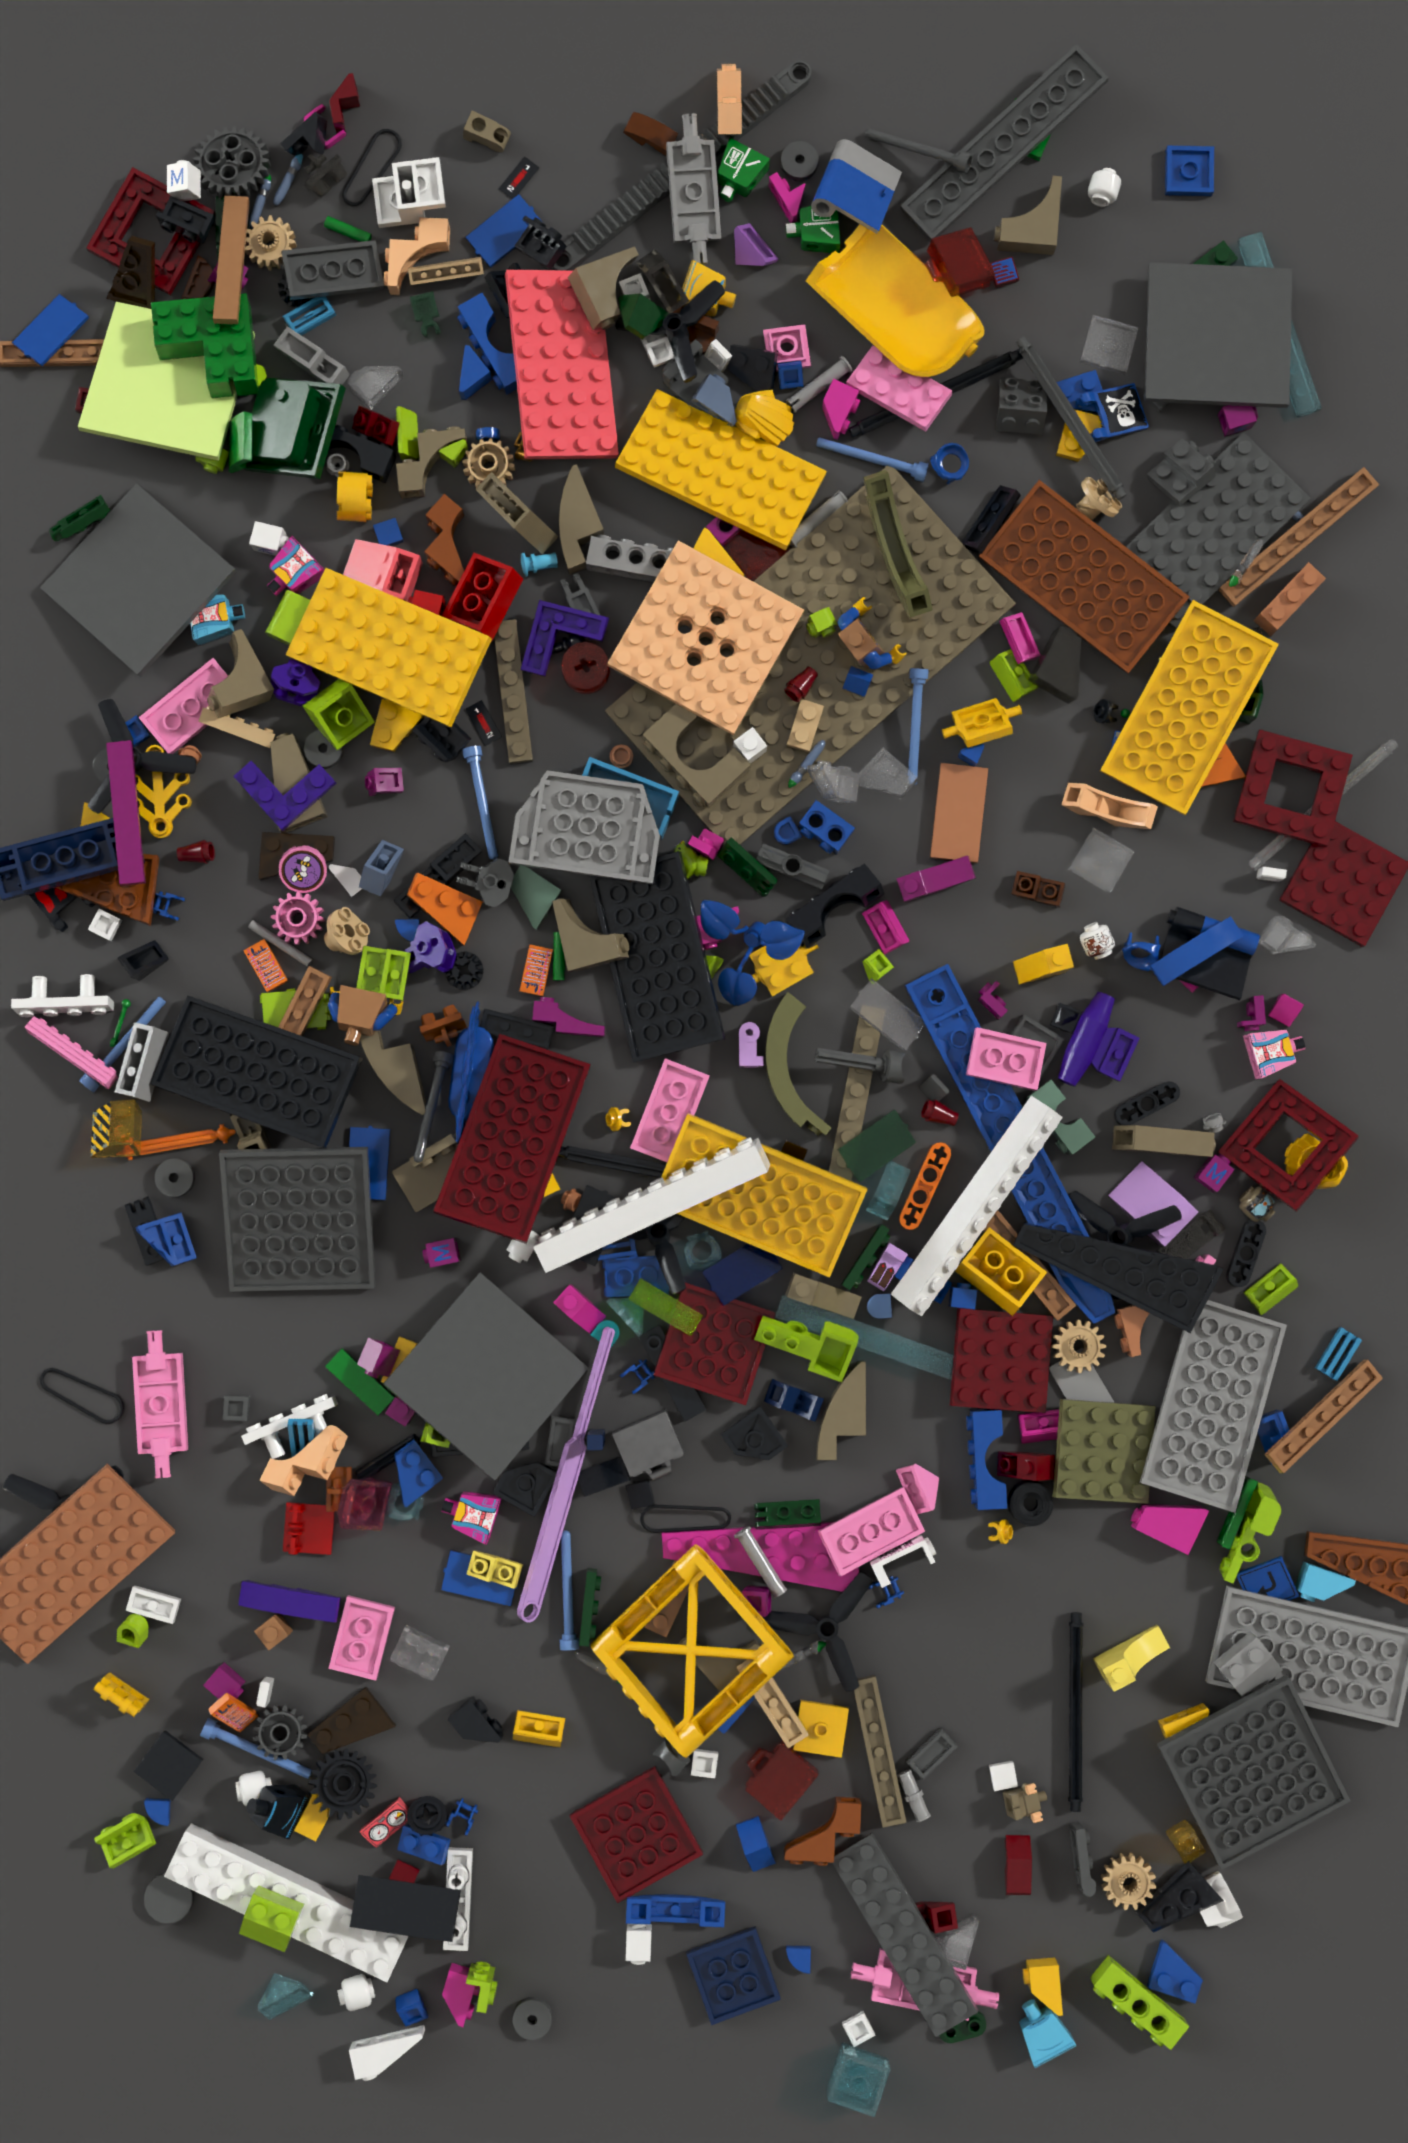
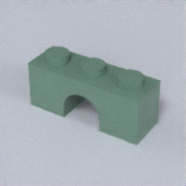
M1048 1080L1037 1091L1032 1092L1025 1098L1028 1101L1033 1096L1055 1112L1057 1106L1066 1099L1052 1080ZM1081 1118L1076 1119L1069 1125L1059 1122L1057 1128L1052 1132L1058 1140L1055 1142L1056 1146L1063 1154L1067 1152L1068 1155H1073L1095 1138Z

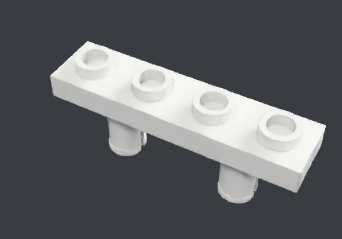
M80 975L79 996L47 998V978L44 976L32 977V997L11 999V1009L21 1017H33L34 1014L54 1017L58 1016V1013L79 1016L82 1015V1012L104 1015L106 1011H114V1001L109 996H95L94 975Z
M325 1394L313 1399L315 1404L307 1408L305 1403L291 1409L293 1414L284 1417L281 1413L269 1418L270 1423L261 1427L260 1423L246 1428L248 1433L241 1436L243 1442L246 1445L261 1438V1440L265 1441L271 1458L280 1457L286 1453L277 1433H279V1430L288 1427L289 1419H313L316 1437L327 1427L322 1414H324L325 1410L338 1405V1401L335 1396L328 1398V1395Z
M449 1847L446 1888L461 1890L453 1942L443 1941V1950L468 1951L473 1848Z

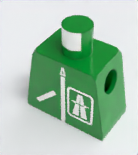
M730 138L717 174V182L723 186L719 196L727 202H731L736 193L743 197H748L768 172L770 158Z
M811 206L799 209V222L786 223V238L800 237L801 250L823 253H833L836 251L839 253L838 211L835 210L830 217H820L813 212Z

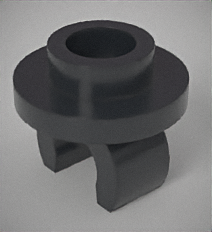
M1100 700L1093 710L1095 721L1101 724L1116 722L1117 718H1113L1111 712L1112 710H1117L1119 706L1111 704L1109 700Z

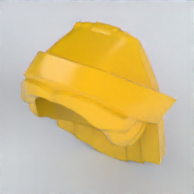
M773 390L745 394L739 399L734 410L737 421L735 426L747 435L754 438H762L766 442L778 446L780 442L785 441L786 437L793 430L792 407L775 399Z
M1307 1133L1301 1138H1297L1294 1143H1290L1284 1155L1286 1157L1284 1162L1286 1165L1285 1172L1293 1176L1320 1144V1141ZM1345 1156L1342 1157L1316 1189L1334 1188L1341 1183L1348 1169V1161Z

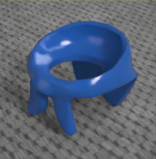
M957 443L943 445L930 458L931 465L938 476L948 480L947 485L955 480H961L969 468L968 454ZM953 454L960 459L961 467L957 472L949 473L943 468L942 461L946 455Z
M1130 932L1127 942L1124 943L1122 949L1124 959L1134 968L1145 971L1152 970L1150 966L1159 960V950L1161 947L1159 936H1156L1154 944L1147 942L1131 943L1132 933ZM1140 948L1149 952L1150 955L1138 958L1133 956L1131 951Z

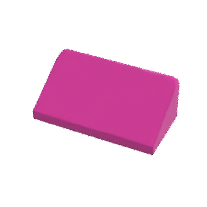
M888 900L879 902L862 913L884 955L909 942V938Z
M1059 1409L1048 1410L1046 1413L1018 1414L1021 1443L1057 1439Z

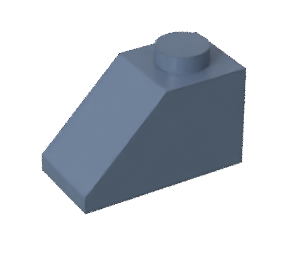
M709 374L703 379L690 402L733 427L737 421L730 387L725 385L726 381L716 374H713V376Z
M382 840L363 867L359 888L381 897L393 877L404 849Z

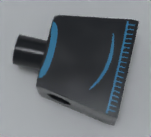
M295 1784L265 1786L258 1799L252 1798L248 1801L247 1812L251 1814V1820L262 1830L285 1839H290L309 1796Z

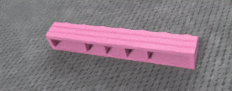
M34 1016L24 1028L30 1035L108 1090L117 1081L118 1077L115 1069L110 1066L106 1067L101 1059L98 1058L96 1060L93 1058V1054L88 1050L83 1051L78 1043H72L67 1035L59 1034V1031L54 1026L49 1027L46 1025L47 1022L41 1017L38 1019Z

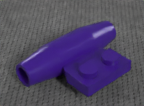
M1097 992L1082 1013L1065 1049L1057 1078L1059 1081L1075 1087L1090 1064H1092L1097 1072L1115 1081L1121 1080L1140 1038L1121 1028H1108L1115 1001L1113 997Z

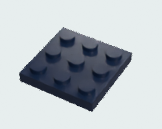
M756 1926L686 1951L711 2025L781 2000Z

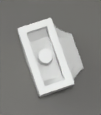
M1216 1871L1205 1877V1880L1224 1900L1200 1911L1206 1926L1223 1928L1242 1919V1913L1221 1873Z

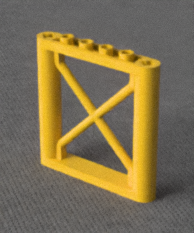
M694 1544L590 1644L593 1652L607 1667L606 1672L613 1680H618L623 1686L622 1691L629 1699H634L639 1705V1712L655 1724V1731L662 1738H666L676 1751L685 1758L690 1756L794 1657L792 1651L710 1556L697 1544ZM705 1576L764 1642L757 1650L696 1646L698 1583ZM689 1584L686 1645L630 1641ZM626 1651L686 1655L684 1719L678 1725L620 1658ZM696 1656L753 1660L694 1716Z

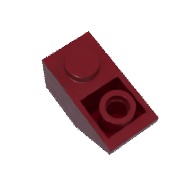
M998 1451L997 1476L1032 1481L1054 1480L1055 1455L1035 1452Z

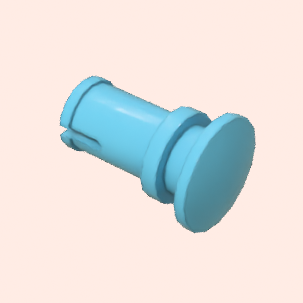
M555 552L537 556L530 554V557H526L525 553L521 554V567L525 577L528 576V571L537 573V570L558 568Z

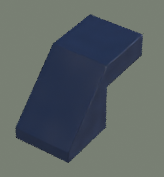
M772 1379L764 1402L816 1422L824 1398Z

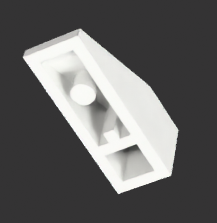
M421 2025L353 2041L349 2054L355 2080L362 2078L364 2081L376 2078L377 2075L382 2073L423 2038L425 2026Z

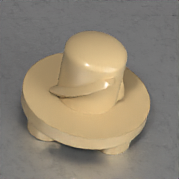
M1087 477L1081 482V487L1086 496L1076 503V508L1091 520L1096 518L1101 512L1109 517H1115L1119 513L1122 504L1117 498L1111 496L1102 479L1096 481L1091 477Z
M342 907L329 915L324 941L326 946L332 951L356 955L363 951V946H367L370 929L348 907Z

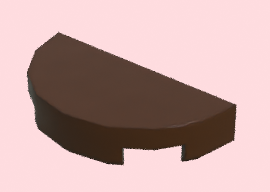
M199 255L181 299L207 297L214 287V282L210 283L207 281L213 270L208 262Z

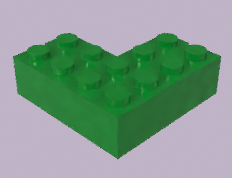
M247 293L241 294L238 324H214L215 296L151 302L154 344L160 360L204 356L206 381L211 398L233 396L229 382L231 379H233L238 396L258 393L259 386L252 314Z

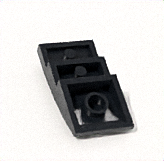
M359 1875L350 1927L453 1942L461 1890Z

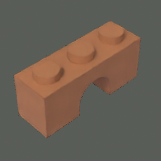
M1308 562L1253 621L1271 637L1326 578Z

